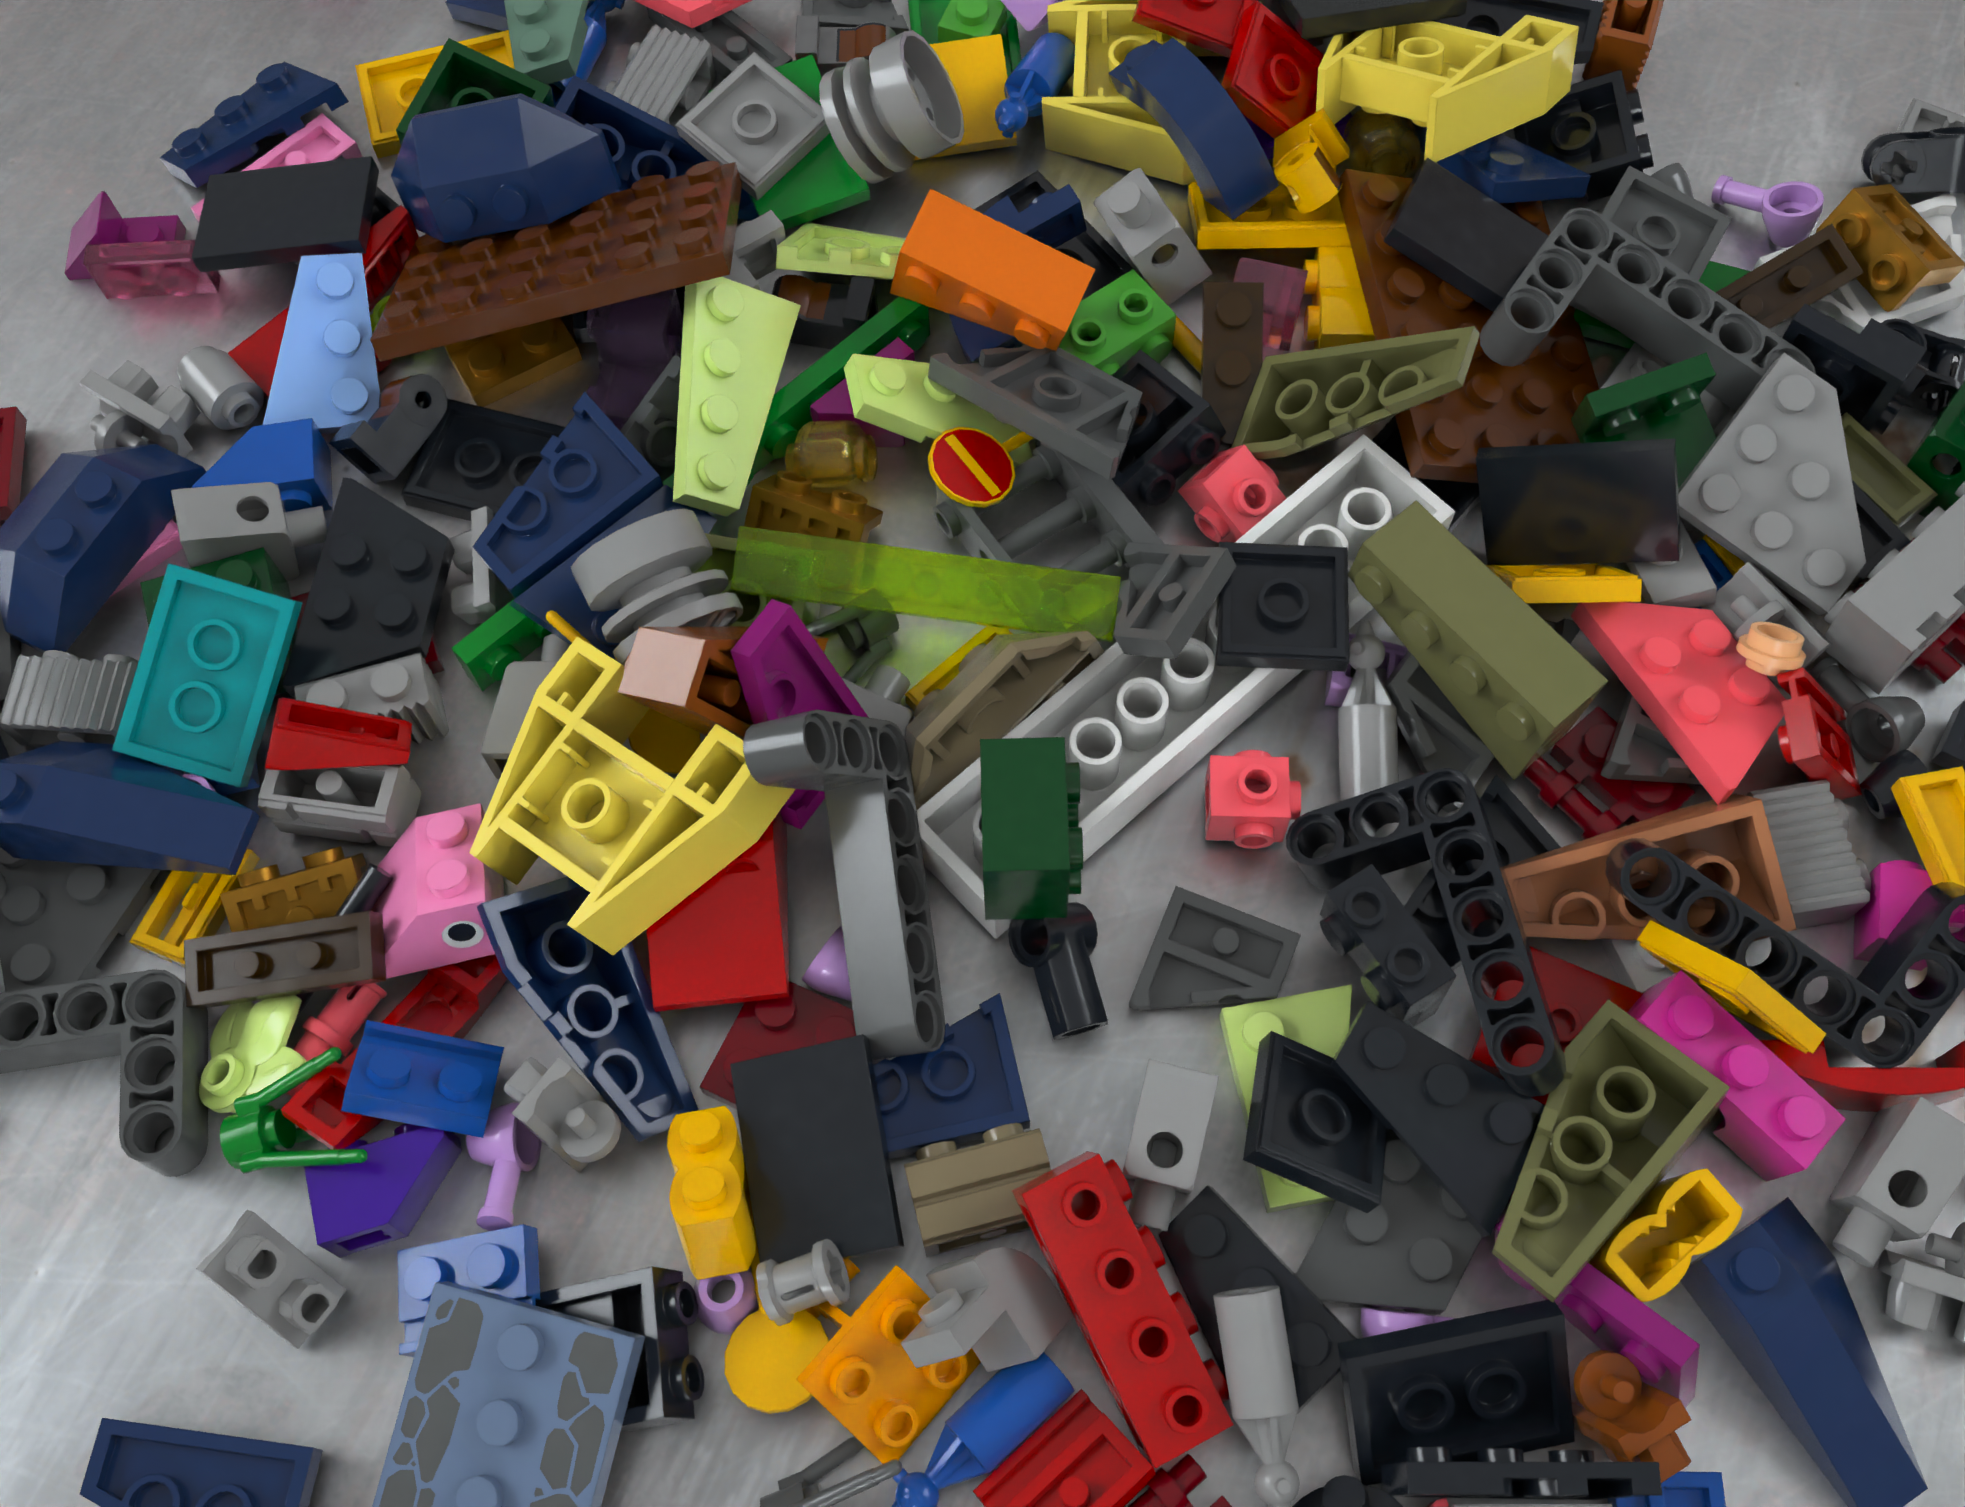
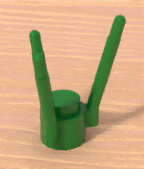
M332 1047L257 1093L234 1100L236 1114L224 1118L219 1134L224 1157L232 1167L240 1169L243 1174L265 1168L363 1163L367 1160L368 1154L364 1149L286 1151L291 1149L295 1143L315 1140V1138L300 1127L296 1128L293 1122L283 1116L282 1108L275 1109L273 1106L267 1105L339 1060L342 1056L341 1049Z

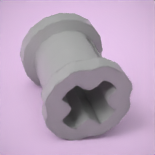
M827 1238L816 1242L813 1245L812 1252L782 1263L768 1259L757 1265L756 1279L759 1298L769 1319L778 1326L790 1323L794 1319L796 1312L827 1301L833 1306H838L849 1300L850 1282L845 1263L838 1248Z

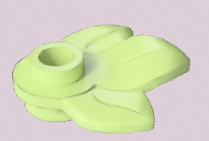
M290 995L263 999L256 1004L252 1001L231 1004L226 1009L213 1030L209 1046L211 1060L207 1063L201 1075L199 1097L203 1105L217 1113H236L234 1107V1100L236 1098L257 1093L307 1062L301 1054L292 1048L286 1047L302 1000L299 997Z

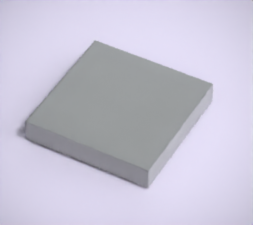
M755 52L676 123L679 136L709 161H718L720 166L736 162L742 181V188L757 201L830 133L825 122L822 107Z

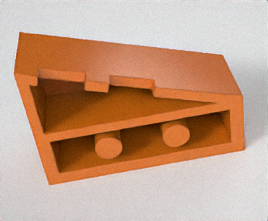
M930 188L899 252L890 293L1014 336L1027 346L1057 351L1095 272V268Z

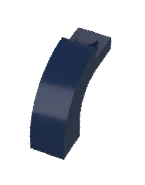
M1171 38L1163 45L1155 40H1151L1145 45L1136 47L1127 54L1124 62L1108 73L1116 91L1148 112L1167 132L1186 160L1204 200L1232 220L1236 219L1279 186L1262 146L1235 102L1207 67L1190 50L1174 38Z
M1070 184L1056 192H1047L1038 196L1030 203L1028 208L1019 213L1008 195L983 213L1054 249L1087 230L1081 202ZM949 314L968 364L979 362L981 349L999 347L1019 348L1025 345L1014 336Z

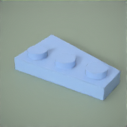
M362 253L301 256L263 425L312 418L321 434L337 433L343 425L363 420L368 422L379 408L380 390L375 351L370 341L372 327Z

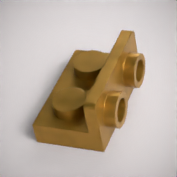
M1891 184L1853 188L1816 230L1818 232L1833 224L1864 272L1856 279L1887 312L1899 309L1919 287L1951 282L1965 267V262Z
M560 317L444 346L475 404L481 407L496 402L582 360L577 344Z
M778 471L777 474L754 484L741 539L814 551L828 561L824 584L845 592L855 588L870 530L881 524L883 511L868 506V500L855 492L834 490L831 493L811 486L812 479L793 471Z
M342 846L303 856L305 869L280 875L278 865L273 864L237 875L241 887L220 894L231 933L333 917L362 876L360 868L366 865L363 853L345 857Z

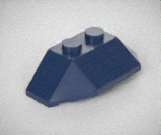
M521 93L415 115L409 123L391 174L405 209L410 214L415 229L445 243L549 224L619 190L622 185L601 129L588 123L583 125L565 113Z
M157 444L62 453L0 527V611L5 631L11 637L42 653L48 650L67 652L175 515L171 490L192 488L207 472L204 467Z

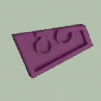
M771 599L731 649L753 724L812 710L868 717L789 604ZM795 789L780 810L783 822L802 830L825 799V792Z

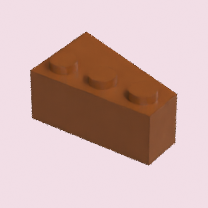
M750 626L639 627L632 650L625 661L624 674L618 693L705 736L708 735L715 724H718L744 740L745 733L753 725L731 649ZM812 635L822 651L825 652L829 638Z

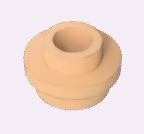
M1770 622L1752 623L1748 634L1740 636L1736 646V650L1747 658L1745 664L1750 669L1769 676H1777V674L1784 673L1786 670L1802 668L1806 658V654L1801 650L1805 640L1804 637L1791 628Z

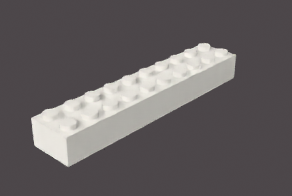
M1363 434L1235 543L1348 547L1349 573L1362 543L1416 500L1447 530L1450 527L1455 511L1417 478H1411L1410 473ZM1348 576L1350 629L1374 607L1359 593L1356 585ZM1217 598L1177 659L1124 654L1118 642H1116L1002 738L1065 737L1066 762H1079L1080 767L1078 827H1082L1083 862L1302 671L1297 669L1216 666ZM979 757L917 810L924 866L997 939L1009 928L1011 919L985 920L981 766Z

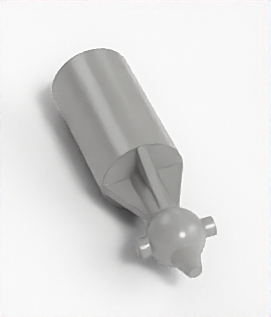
M1360 621L1356 637L1349 642V663L1356 669V673L1342 707L1338 709L1340 801L1399 782L1397 708L1394 706L1376 671L1385 658V648L1382 641L1375 636L1370 621Z
M1279 1286L1248 1287L1214 1294L1232 1418H1234L1262 1461L1254 1478L1256 1492L1270 1507H1291V1502L1298 1494L1300 1482L1296 1470L1290 1463L1285 1461V1456L1299 1405Z

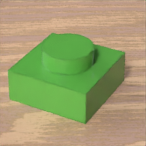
M951 0L938 24V42L943 43L999 34L1007 19V7L1001 0Z

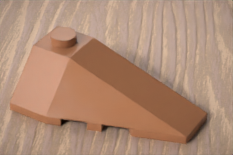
M1737 793L1730 795L1726 802L1719 805L1714 800L1680 808L1504 866L1526 937L1595 940L1597 938L1638 941L1637 938L1650 920L1666 927L1620 895L1609 884L1605 874L1606 860L1610 851L1620 842L1631 838H1643L1657 844L1785 931L1797 930L1762 799ZM1655 857L1640 859L1633 865L1629 876L1633 889H1642L1655 881L1658 874V863ZM1712 897L1697 899L1690 906L1687 915L1690 927H1700L1711 920L1715 912V903ZM1763 936V937H1760V938L1755 939L1754 941L1759 940V939H1763V938H1767V937H1769V936Z

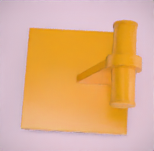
M847 1258L843 1259L850 1282L861 1271ZM897 1265L851 1317L837 1306L831 1305L828 1301L806 1309L816 1319L820 1315L825 1319L828 1318L839 1330L796 1378L882 1464L901 1458L981 1363L971 1348L963 1356L919 1368L914 1366L900 1343L922 1321L918 1312L930 1298Z

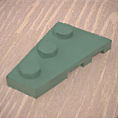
M504 0L514 69L546 85L570 78L573 75L576 76L588 29L584 17L588 2L595 0Z

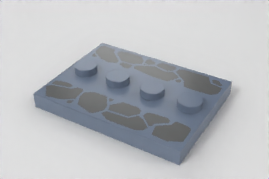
M449 1281L435 1282L372 1507H601L645 1336Z

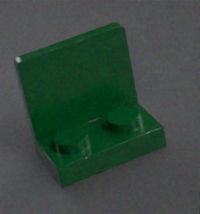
M1706 352L1586 394L1571 418L1580 443L1676 439L1679 489L1717 438L1700 398L1701 393L1713 380L1716 373Z

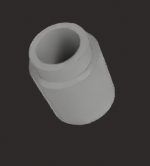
M200 346L185 354L179 362L177 374L180 379L181 389L191 397L195 405L216 427L223 430H233L247 426L256 419L263 405V391L228 353L211 346Z

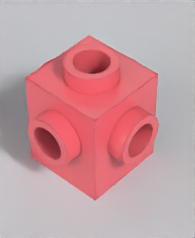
M1245 444L1218 452L1177 490L1195 512L1194 521L1197 527L1206 537L1214 542L1235 543L1287 499L1278 488L1279 481L1274 471L1266 463L1256 459Z
M1245 750L1236 753L1234 756L1210 755L1205 776V840L1234 841L1237 846L1248 849L1265 848L1274 842H1283L1290 820H1296L1300 817L1301 784L1300 781H1290L1289 757H1272L1268 752L1261 750Z

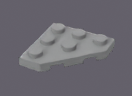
M1784 352L1775 359L1678 489L1679 516L1743 562H1752L1771 582L1821 616L1827 614L1837 603L1866 564L1837 390Z

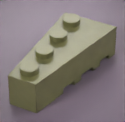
M1417 500L1362 543L1348 573L1349 578L1356 585L1359 593L1375 608L1513 780L1519 777L1537 758L1545 754L1567 734L1608 682L1594 666Z

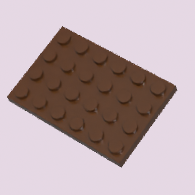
M718 161L702 162L689 168L685 175L666 180L663 175L647 176L633 183L630 189L610 193L549 224L447 243L427 234L419 237L412 247L370 339L379 361L730 275L742 181L736 162L721 166Z
M1345 169L1340 176L1343 184L1337 194L1375 340L1475 326L1478 332L1481 333L1483 326L1493 314L1492 311L1383 241L1413 179ZM1541 200L1500 204L1548 236L1550 235V228ZM1567 306L1555 325L1529 358L1520 365L1513 367L1503 366L1492 361L1484 353L1480 345L1479 336L1463 387L1395 415L1411 478L1478 483L1476 456L1479 448L1580 443L1571 418L1586 394L1600 389L1580 325L1574 319V307Z

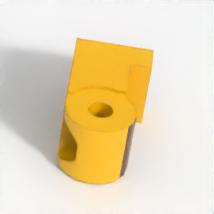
M1322 108L1274 139V175L1279 182L1287 187L1300 213L1305 214L1316 210L1338 193L1343 183L1336 174V165L1350 157V149Z

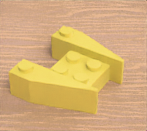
M1065 0L1048 5L1049 33L1062 34L1075 45L1073 97H1042L1045 149L1128 171L1141 168L1147 176L1182 185L1196 182L1186 160L1163 127L1148 112L1117 92L1108 73L1124 62L1125 57L1130 51L1138 46L1149 43L1151 40H1155L1163 45L1171 38H1174L1196 57L1223 55L1132 22L1138 0Z
M1525 15L1502 36H1495L1435 21L1333 35L1318 67L1316 112L1323 108L1334 125L1357 106H1361L1362 110L1372 114L1389 113L1411 119L1415 125L1427 127L1424 161L1428 157L1432 161L1438 162L1544 115L1570 92L1579 26Z
M576 637L535 692L469 853L515 885L519 884L540 856L590 892L567 925L611 955H615L754 845L795 789L764 786L758 783L752 777L746 765L743 753V740L718 724L713 726L675 779L623 746L624 742L650 708L618 693L624 674V666L581 638Z

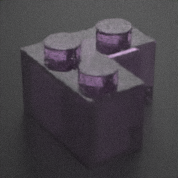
M675 288L588 310L587 333L590 338L595 339L599 351L598 363L600 373L596 386H589L586 393L619 430L625 425L674 355L681 358L683 316Z

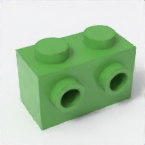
M1132 269L1080 302L1059 348L1111 376L1140 349L1157 363H1161L1173 349L1172 343L1174 340L1176 314L1141 276Z

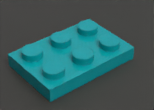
M168 563L112 750L235 787H248L303 603Z

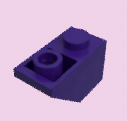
M405 1123L394 1129V1136L369 1144L365 1140H357L344 1148L345 1150L364 1149L367 1151L368 1158L363 1163L304 1166L317 1245L340 1258L408 1237L462 1152L460 1138L454 1132Z

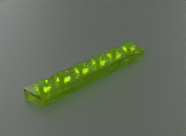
M739 526L731 590L732 592L1036 633L1089 631L1098 641L1111 642L1113 640L1121 577Z

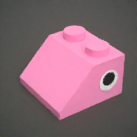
M481 803L415 817L379 863L378 867L393 877L371 909L372 912L383 915L386 979L495 954L477 906L504 896L503 876L469 853L485 815Z

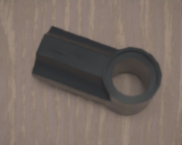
M1078 902L1068 903L1067 918L1011 919L1009 924L1008 937L1010 948L1014 957L1022 965L1033 967L1054 1040L1069 1038L1108 1025V1019L1089 958L1097 943V925L1092 912L1085 905Z

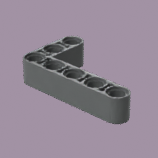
M1580 207L1569 210L1561 218L1485 323L1480 333V345L1484 353L1492 361L1503 366L1513 367L1520 365L1529 358L1573 299L1668 365L1707 352L1716 376L1705 390L1736 412L1775 359L1784 352L1816 374L1811 360L1801 350L1601 214L1591 209Z
M812 710L751 725L745 733L743 753L746 765L752 777L758 783L764 786L825 792L856 1036L863 1034L869 1038L871 1055L874 1060L938 1050L944 1041L945 1016L909 752L902 731L891 721L823 710Z
M152 969L0 993V1074L121 1055L119 1113L121 1148L128 1157L167 1177H178L187 1174L200 1164L208 1146V1108L203 1105L199 1097L201 1075L208 1063L207 1008L186 1007V985L182 980L166 970ZM175 998L171 1010L163 1017L156 1019L157 1011L161 1005L167 1000ZM107 1008L106 1015L101 1023L89 1029L94 1016ZM35 1020H38L37 1027L33 1033L23 1039L27 1027ZM175 1061L171 1075L162 1083L155 1085L160 1069L167 1063ZM174 1126V1134L170 1143L162 1150L155 1152L154 1148L159 1135L167 1128Z

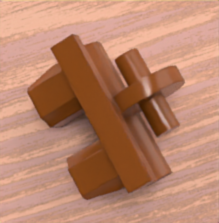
M1595 1351L1588 1354L1579 1363L1574 1374V1390L1579 1401L1572 1402L1574 1430L1601 1444L1609 1460L1613 1462H1659L1661 1483L1691 1463L1690 1457L1675 1430L1691 1421L1680 1399L1642 1382L1635 1365L1628 1358L1614 1351Z

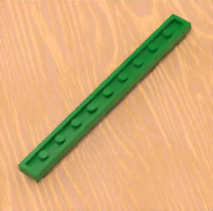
M902 297L896 298L775 393L747 486L755 474L775 458L780 459L788 455L794 449L798 440L814 428L810 405L846 378L844 367L852 354L875 356L898 337L914 353L923 346L927 337L930 336L928 306ZM674 473L663 481L664 485H668L672 489L674 486ZM512 601L452 647L466 675L482 692L494 682L503 679L505 669L510 663L522 661L543 644L545 636L553 634L511 607L509 604Z

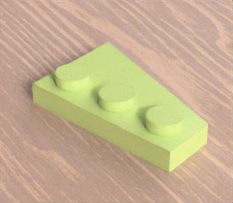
M807 222L777 245L775 269L866 276L879 280H891L894 277L899 252L905 238Z
M852 354L844 367L854 418L922 443L928 437L936 439L944 431L956 427L979 429L992 435L1001 444L1022 432L1010 424L998 421L993 414L929 379L930 363ZM1029 442L1009 453L1014 467L1033 457Z
M1352 984L1221 1009L1219 1018L1246 1129L1248 1127L1259 1042L1268 1033L1273 1031L1334 1058L1350 1027ZM1255 1166L1267 1213L1335 1200Z

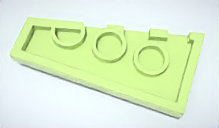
M724 277L685 286L673 502L726 517L740 509L801 305Z

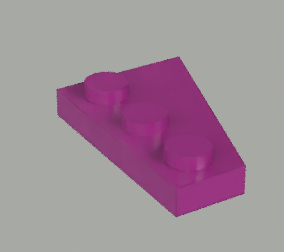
M1505 1215L1494 1228L1495 1242ZM1498 1259L1500 1267L1512 1280L1528 1290L1534 1289L1545 1300H1548L1542 1293ZM1588 1263L1555 1300V1303L1564 1313V1317L1601 1350H1611L1628 1358L1638 1369L1642 1382L1680 1399L1686 1408L1695 1397L1700 1344Z

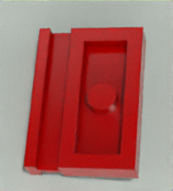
M1803 667L1777 674L1778 684L1792 698L1782 701L1786 725L1778 727V740L1786 761L1789 764L1795 763L1804 772L1808 782L1827 780L1830 783V792L1834 794V798L1843 800L1862 795L1850 736L1837 724L1838 721L1846 720L1843 708Z
M1080 1389L978 1485L973 1492L984 1507H1124L1156 1475V1472L1148 1460L1114 1423L1095 1406L1089 1396Z

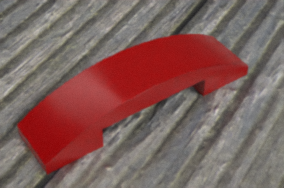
M495 954L428 969V974L381 1023L463 1039L486 1011L508 978L502 972ZM358 1047L341 1064L334 1062L324 1068L323 1071L314 1075L281 1109L284 1117L330 1149H344L384 1120L341 1111L345 1089Z
M1759 1040L1835 1109L1878 1112L1918 1097H1923L1932 1104L1939 1105L1965 1096V1040L1936 1058L1937 1068L1828 1067L1824 1040L1821 1041L1813 1054L1810 1052L1805 1054L1781 1040Z

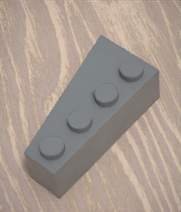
M1965 481L1955 492L1960 497L1959 500L1946 511L1940 506L1935 508L1913 531L1911 536L1915 539L1901 552L1896 548L1890 551L1869 573L1867 577L1870 580L1855 593L1852 591L1846 593L1823 618L1831 625L1824 636L1832 645L1825 651L1878 695L1965 612Z

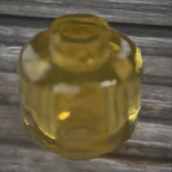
M1361 109L1346 124L1343 139L1350 149V157L1347 159L1350 169L1406 178L1416 169L1421 156L1420 140L1411 119L1389 113L1372 114Z
M854 421L808 422L798 431L795 443L787 446L785 454L786 470L795 472L799 481H804V478L812 480L811 490L832 494L834 490H846L861 494L865 490L867 482H873L876 478L878 468L876 443L872 435L865 434L861 426Z

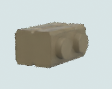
M1021 1123L998 1126L983 1133L984 1143L959 1150H957L954 1141L930 1144L915 1152L917 1161L904 1164L926 1257L1030 1230L1012 1190L1051 1170L1040 1128L1024 1132Z

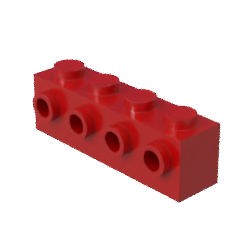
M1086 1151L1012 1190L1140 1453L1153 1467L1158 1468L1233 1426L1234 1424L1223 1404L1230 1400L1227 1382L1212 1358L1202 1362L1190 1337L1199 1331L1198 1324L1181 1293L1177 1291L1169 1295L1157 1271L1158 1268L1166 1264L1165 1258L1150 1229L1146 1225L1138 1229L1136 1228L1124 1204L1132 1199L1133 1195L1118 1164L1113 1159L1104 1163L1099 1153Z

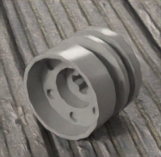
M913 30L904 31L874 47L869 60L864 57L853 58L846 63L845 67L834 68L825 73L820 81V103L831 136L848 165L862 179L871 184L882 182L892 177L894 172L897 173L912 167L915 156L922 160L927 159L962 141L964 134L963 113L950 76L933 48L922 36Z
M684 508L670 510L634 522L592 545L571 566L573 576L591 611L604 612L622 608L611 616L601 629L607 642L620 643L614 649L613 654L616 661L623 666L632 650L639 627L731 626L743 614V607L736 594L722 593L728 586V578L723 570L712 569L694 573L712 556V546L694 511Z

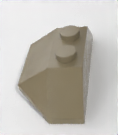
M1089 631L999 634L988 644L982 643L974 647L959 665L960 673L943 690L936 689L926 695L914 710L913 715L915 718L906 726L905 740L909 752L916 810L980 757V739H1002L1102 655L1104 650L1098 640Z

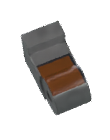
M797 15L795 57L798 60L813 55L819 72L823 77L825 73L834 68L845 67L846 63L853 58L864 57L869 60L872 49L896 36V33L889 26L878 22H866L857 27H820L819 16Z

